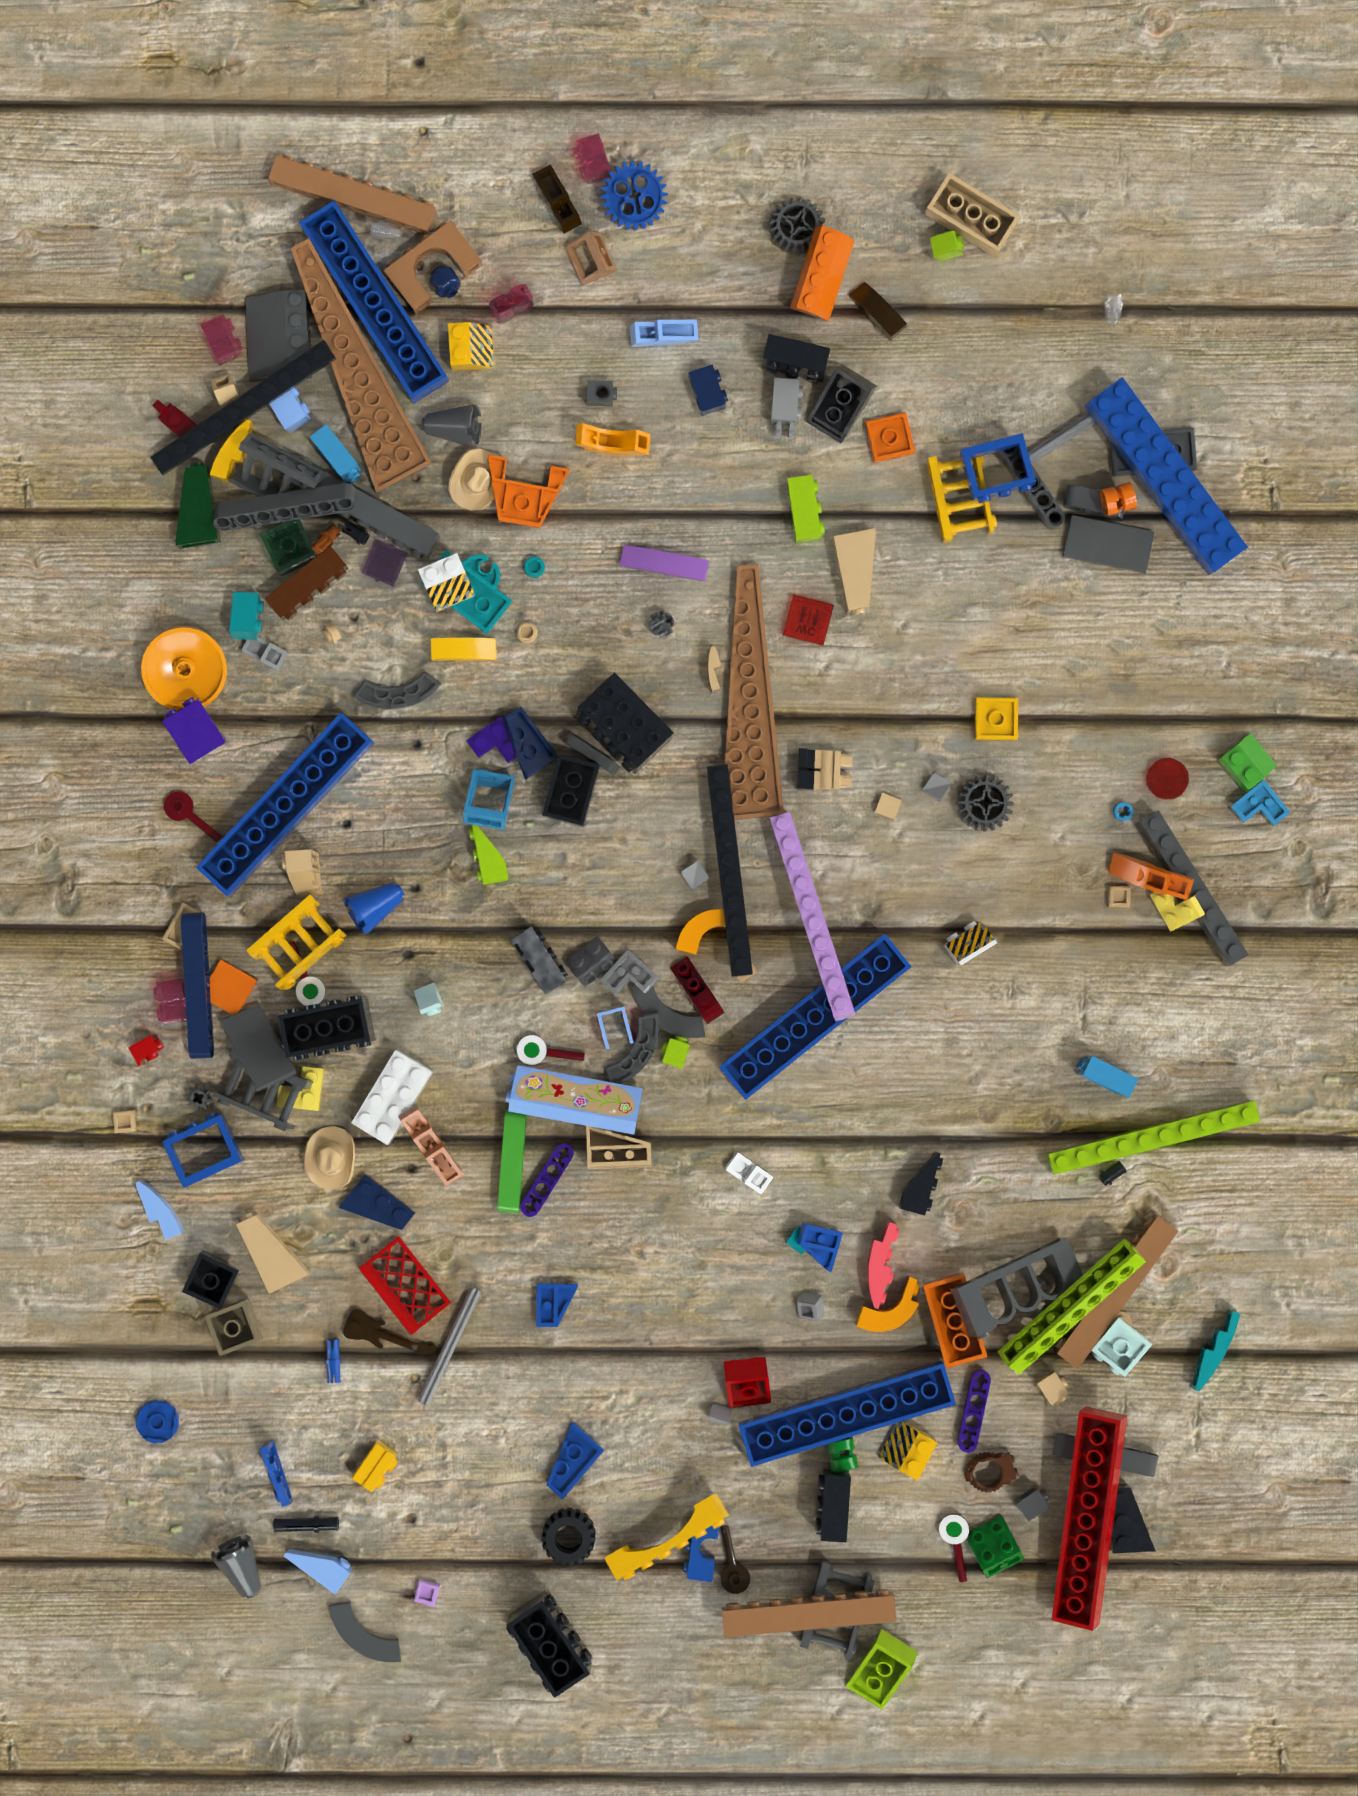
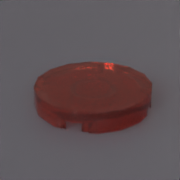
M1162 758L1154 762L1146 775V784L1150 792L1163 800L1175 799L1182 795L1189 783V775L1185 765L1173 758Z

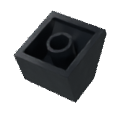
M202 1250L182 1292L221 1310L239 1270L224 1259Z

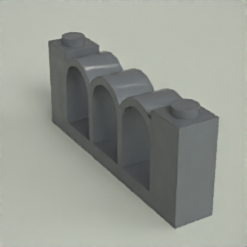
M1059 1238L950 1290L969 1336L982 1339L990 1335V1331L996 1328L995 1324H1005L1012 1320L1016 1312L1033 1311L1039 1306L1041 1300H1056L1083 1274L1068 1238ZM1045 1257L1055 1278V1289L1049 1295L1042 1291L1031 1266L1032 1263ZM1021 1269L1030 1292V1300L1024 1307H1021L1015 1301L1005 1277ZM995 1281L1005 1306L1004 1313L998 1319H995L990 1314L979 1289Z

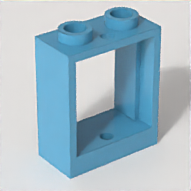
M327 424L310 436L314 445L345 483H354L360 478L362 470Z
M473 769L463 812V823L505 830L515 787V776H510L506 773H492L484 769ZM477 785L507 790L503 812L473 807Z
M1086 1055L1085 1058L1082 1057L1076 1068L1079 1070L1078 1075L1126 1098H1130L1138 1081V1078L1094 1056Z

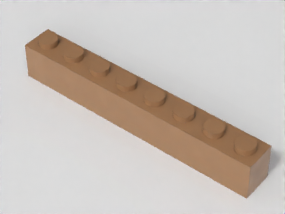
M276 155L268 178L271 185L328 204L335 200L340 208L423 235H430L437 215L436 207L431 202L425 200L418 202L407 194L400 196L394 194L393 190L382 187V189L375 188L372 183L362 181V183L354 181V178L349 175H335L334 171L322 168L320 170L314 168L315 166L309 162L303 161L299 163L290 156L283 155L280 157Z
M1155 1214L1153 1217L1149 1216L1143 1224V1227H1145L1140 1234L1137 1233L1130 1242L1146 1262L1073 1326L1065 1337L1062 1336L1056 1342L1055 1352L1077 1369L1178 1233L1177 1229Z
M878 1589L876 1593L867 1594V1591L854 1592L855 1595L846 1596V1593H835L833 1597L825 1598L824 1595H813L812 1599L803 1600V1597H792L790 1601L783 1602L782 1599H770L769 1603L761 1604L760 1601H749L747 1605H739V1603L735 1602L727 1603L726 1607H722L724 1637L897 1622L893 1591L889 1592V1589Z

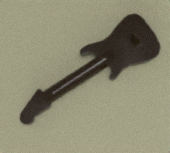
M355 1309L350 1313L343 1330L346 1338L367 1340L378 1348H383V1345L379 1342V1338L413 1350L415 1354L434 1353L437 1349L435 1345H427L422 1342L416 1343L381 1330L380 1326L385 1325V1321H376L359 1309Z

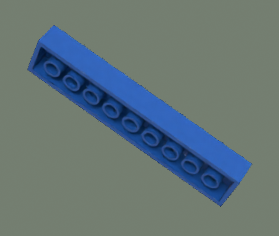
M335 200L300 221L299 224L303 232L312 242L319 257L413 404L448 383L447 375Z
M1123 377L1084 406L1208 575L1216 572L1248 548Z
M341 712L196 868L227 897H232L375 743Z
M886 934L879 937L841 968L855 1012L912 967ZM822 983L723 1062L719 1068L746 1100L846 1019L835 1021Z
M941 1360L738 1422L750 1466L753 1467L954 1406L956 1402L944 1363Z

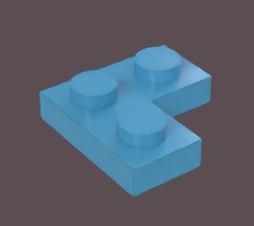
M1265 780L1259 782L1230 806L1242 823H1245L1260 810L1269 823L1275 826L1291 813Z

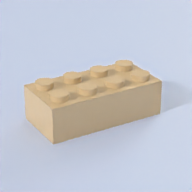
M948 173L925 213L927 217L950 231L954 230L962 235L963 239L994 258H997L1021 217L951 173Z

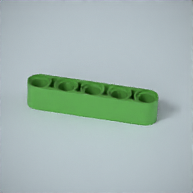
M506 1108L498 1212L519 1214L527 1115L509 1112V1108Z

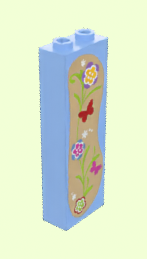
M517 1065L516 1073H511L509 1085L512 1086V1090L507 1091L505 1101L509 1103V1112L628 1134L635 1133L643 1088Z

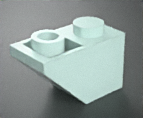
M435 983L414 990L421 1014H427L428 1017L440 1013V1008L445 1007Z

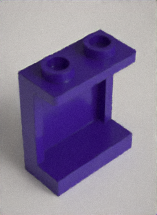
M193 697L183 702L184 707L178 711L173 708L165 713L164 716L166 718L162 720L189 764L227 741L204 708L200 698L195 700Z

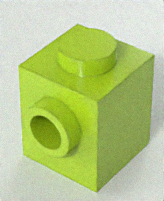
M954 230L930 237L933 256L938 261L942 262L964 255V239L962 235Z
M675 1035V1038H670L669 1042L664 1041L661 1053L665 1055L662 1062L682 1069L690 1044L686 1043L687 1039Z

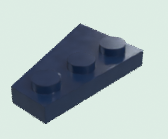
M522 707L505 716L503 719L524 779L527 780L554 762L558 755Z
M364 1174L339 1207L340 1209L403 1230L415 1214L413 1210L367 1174Z

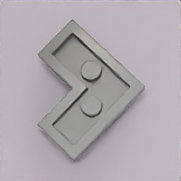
M627 950L600 981L617 996L630 980L646 993L659 977L631 951Z

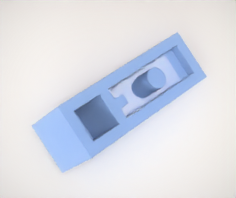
M288 1549L284 1555L285 1558L334 1594H336L353 1570L350 1568L351 1564L343 1558L338 1559L335 1556Z

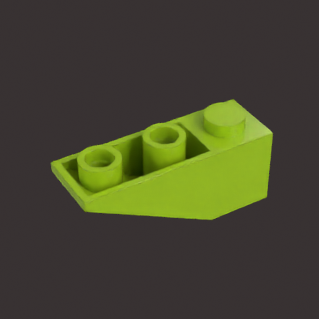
M472 825L469 828L470 839L475 840L476 848L473 849L475 861H479L480 869H477L479 882L483 881V885L486 886L510 881L506 860L479 826Z

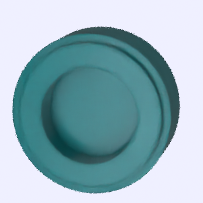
M532 556L525 561L524 571L531 578H539L545 572V564L541 558Z

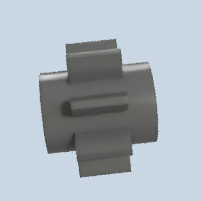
M662 610L650 615L652 620L648 626L652 634L658 635L661 638L673 633L671 627L674 626V619L671 614L665 613Z
M201 1085L200 1090L193 1086V1093L186 1094L187 1097H190L191 1101L187 1105H195V1111H199L200 1106L207 1110V1103L214 1101L209 1096L212 1090L205 1091V1085ZM197 1093L204 1095L202 1102L196 1101V1098H198Z

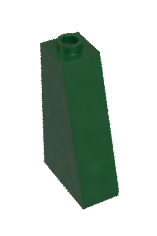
M203 463L190 464V467L185 468L175 540L176 546L179 549L221 543L220 532L213 524L215 501L210 469L207 465H203Z

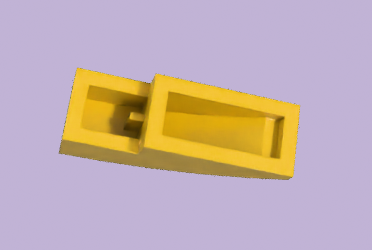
M245 420L237 427L221 447L210 472V476L213 479L229 483L234 464L243 465L246 453L240 451L239 446L249 433L252 434L254 424L251 420Z
M431 638V660L454 662L497 660L496 639Z

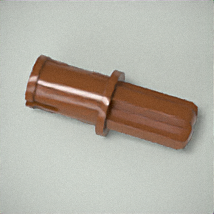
M330 525L325 532L320 533L318 540L312 545V550L315 551V554H320L326 548L332 546L334 540L340 536V529L336 525Z

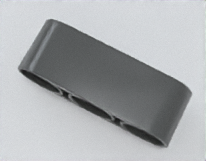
M1067 485L1063 507L1111 519H1123L1124 511L1122 509L1118 514L1105 515L1101 504L1100 490Z

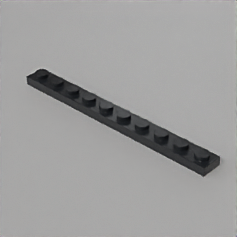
M325 340L321 341L151 456V459L162 475L167 474L337 358Z
M728 764L708 766L706 769L731 977L753 975Z

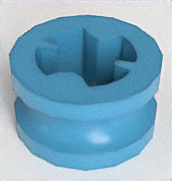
M1118 803L1113 808V816L1118 821H1127L1133 816V808L1129 803ZM1126 807L1128 815L1120 817L1118 809Z

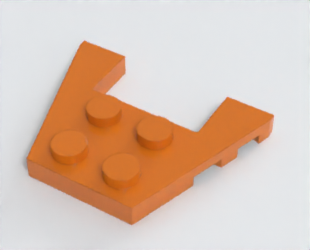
M489 454L488 465L498 521L540 528L569 473V469L550 466L547 487L504 479L507 458Z

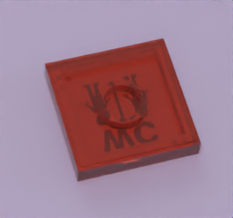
M793 594L783 636L824 646L834 605Z

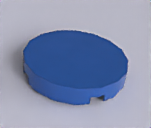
M154 1400L145 1404L138 1412L136 1418L138 1432L142 1438L151 1443H163L171 1439L179 1426V1415L175 1407L163 1400Z

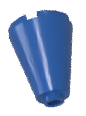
M390 883L348 896L343 899L345 907L350 906L351 909L348 913L360 932L363 931V935H366L403 901L402 896H404V892L399 884L395 886L394 883Z

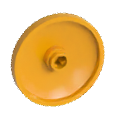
M180 626L161 632L149 643L142 658L141 674L149 694L161 705L169 709L175 708L178 711L184 707L182 703L191 697L195 700L200 698L204 707L210 704L224 687L227 676V662L222 648L212 636L197 628Z

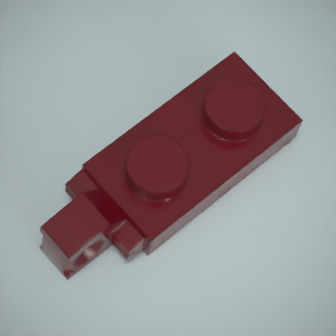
M157 399L152 405L160 413L158 418L178 437H181L197 426L194 421L170 403L166 407Z

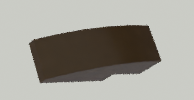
M551 164L533 173L532 175L563 234L582 225L578 212Z
M863 282L849 294L852 301L871 323L881 330L889 341L906 328L907 323L866 282Z

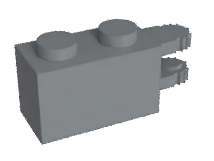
M774 378L771 424H776V439H780L782 436L781 425H789V440L794 438V426H796L797 419L801 420L802 407H798V399H802L803 386H799L800 379Z

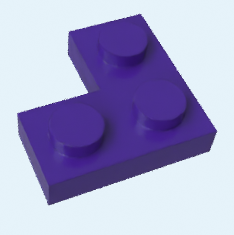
M501 716L466 740L478 758L494 747L498 748L508 763L517 758Z

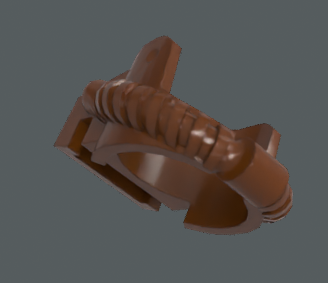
M983 1452L979 1453V1455L976 1454L969 1461L970 1463H968L966 1468L967 1472H964L966 1482H971L970 1484L974 1488H977L978 1491L981 1490V1492L985 1491V1493L995 1492L1000 1487L1002 1488L1003 1484L1010 1485L1011 1481L1017 1479L1016 1476L1018 1475L1017 1468L1013 1466L1015 1462L1014 1457L1009 1452L997 1454ZM995 1461L1000 1467L998 1479L988 1485L977 1482L972 1473L975 1466L979 1462Z

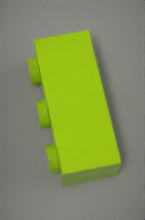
M813 475L787 478L796 544L821 540V534H825L823 521L819 522L818 516L819 513H822L820 501H816L815 493H819L817 480H813Z

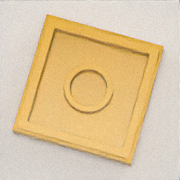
M976 697L975 740L1017 741L1018 698Z

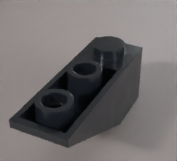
M935 1152L905 1185L899 1205L900 1209L925 1215L926 1211L930 1212L933 1199H930L931 1191L936 1190L938 1179L935 1178L936 1171L941 1170L943 1158L940 1157L941 1153Z

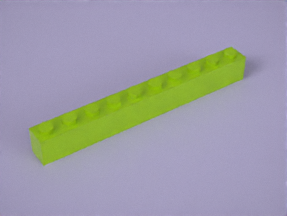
M1249 1100L1047 1152L1046 1156L1051 1174L1056 1175L1261 1121L1256 1102Z

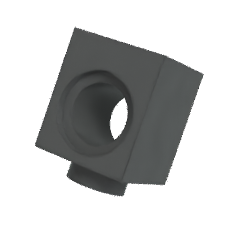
M587 381L588 406H613V400H617V387H613V381ZM604 389L608 392V395L605 398H599L596 395L597 392Z
M1036 1486L1014 1500L1028 1522L1050 1508L1047 1504V1501L1050 1499L1043 1489L1039 1491Z

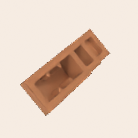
M417 1105L398 1116L401 1123L410 1133L413 1141L424 1154L425 1159L445 1186H448L464 1175Z

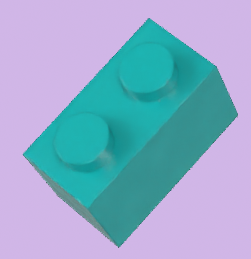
M233 592L229 628L232 639H258V633L262 632L260 613H264V601H261L259 593Z

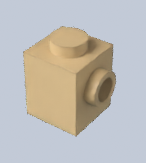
M231 373L211 380L213 391L221 409L240 397Z
M1051 1370L1035 1380V1383L1050 1405H1059L1066 1400L1065 1396L1069 1394L1066 1388L1069 1386L1063 1376L1058 1377Z

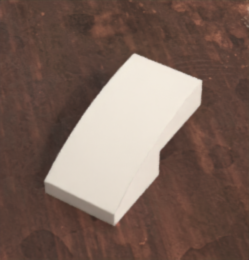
M737 1151L724 1168L761 1195L773 1179V1176Z

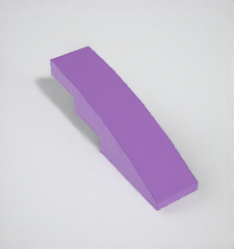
M624 545L620 566L639 569L644 572L664 574L669 577L705 581L709 560Z

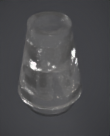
M380 218L378 220L373 219L370 236L375 237V239H400V226Z
M1106 294L1105 299H1103L1106 324L1119 325L1124 304L1122 294Z

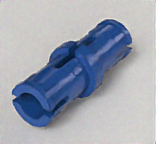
M332 1339L326 1340L327 1359H325V1364H327V1383H333V1374L335 1375V1383L341 1382L340 1363H342V1358H339L340 1339L333 1340L334 1348H332Z

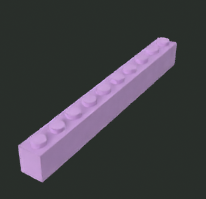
M787 812L772 817L770 821L835 1021H840L855 1016L854 1007L791 813Z

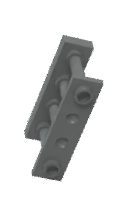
M249 433L239 446V450L247 454L243 469L239 468L230 478L229 482L259 497L288 492L292 478L303 483L301 490L310 489L311 487L315 488L323 478L324 471ZM254 458L265 463L261 479L250 474ZM273 468L284 473L280 489L269 484Z
M232 1048L229 1057L235 1059L234 1069L224 1092H213L212 1096L219 1098L217 1102L225 1106L235 1105L273 1122V1127L282 1131H285L286 1128L294 1129L295 1125L287 1122L299 1092H302L303 1089L310 1090L313 1082L294 1074L271 1085L259 1110L250 1106L256 1091L252 1081L249 1083L242 1102L231 1097L244 1067L235 1049ZM287 1081L291 1083L290 1087L292 1089L280 1117L277 1118L268 1113L280 1084Z
M821 1559L812 1596L824 1595L825 1598L833 1597L834 1593L827 1592L828 1589H825L826 1581L830 1580L860 1587L862 1591H867V1594L868 1592L872 1593L874 1580H872L870 1572H866L865 1579H860L833 1571V1568H830V1561ZM859 1625L843 1627L851 1630L848 1642L817 1634L813 1629L802 1630L799 1645L802 1648L808 1649L810 1643L816 1642L845 1650V1660L850 1661L851 1655L856 1653L858 1643L855 1642Z

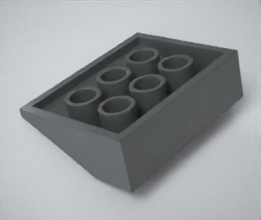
M285 290L246 298L249 381H263L311 349L309 299L305 290Z

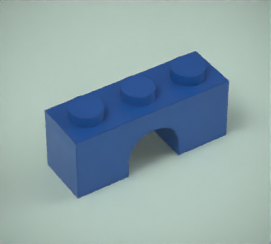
M713 1526L705 1529L707 1534L696 1539L693 1536L688 1539L689 1544L686 1545V1551H690L689 1560H684L683 1572L687 1573V1579L712 1582L715 1557L704 1555L699 1548L705 1539H718L719 1527L714 1529Z

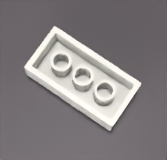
M395 1050L351 1123L386 1145L391 1144L402 1125L398 1116L413 1107L434 1071L403 1052Z

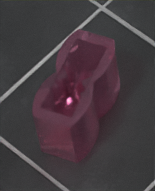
M600 134L575 140L576 147H573L575 159H580L582 167H579L582 180L586 179L587 183L591 184L605 178H610L608 172L611 171Z
M521 284L512 288L508 294L495 297L489 303V307L497 323H505L511 320L516 313L528 311L534 305V299L527 285Z
M223 314L201 324L219 366L242 356L240 350L244 348L239 337L234 338L232 334L235 328L230 318L226 320Z
M184 979L156 982L157 987H154V997L156 1000H159V1008L156 1010L158 1021H161L164 1025L186 1022Z

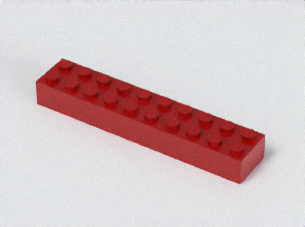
M1087 1406L1079 1411L1051 1621L1093 1631L1100 1624L1128 1415Z

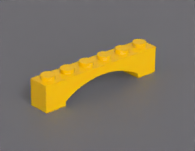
M715 1493L695 1504V1511L689 1522L670 1540L653 1547L638 1549L629 1548L627 1544L604 1557L616 1581L622 1577L626 1581L636 1575L634 1570L641 1567L643 1571L652 1566L653 1559L659 1557L662 1560L671 1555L670 1550L674 1547H677L678 1550L689 1544L688 1539L694 1536L696 1539L707 1534L705 1529L713 1526L715 1529L724 1524V1518L729 1516L718 1494Z

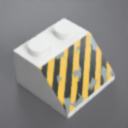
M457 553L418 569L436 612L475 596Z
M973 921L964 927L966 931L958 935L956 932L946 938L948 942L944 946L956 966L963 965L997 944L982 922L976 924Z

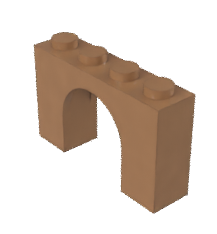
M451 220L438 225L433 234H427L422 237L417 246L406 249L402 253V257L398 260L390 261L386 265V269H384L386 277L415 315L432 304L431 297L416 279L417 266L425 256L440 253L450 257L465 277H468L482 266L479 256Z

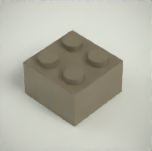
M249 1299L242 1300L204 1316L219 1356L263 1339Z

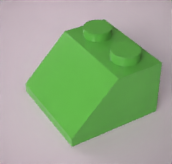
M1251 733L1217 759L1243 792L1254 787L1277 766Z

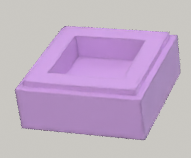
M419 1579L414 1602L434 1607L440 1584Z

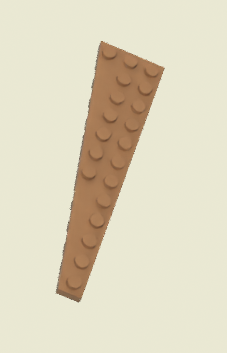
M308 238L291 247V251L322 339L327 342L337 358L331 362L375 491L379 493L432 463L312 242Z
M758 564L737 566L725 751V765L728 764L734 820L784 814Z

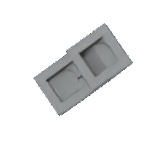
M260 637L257 640H247L241 652L279 671L288 652Z

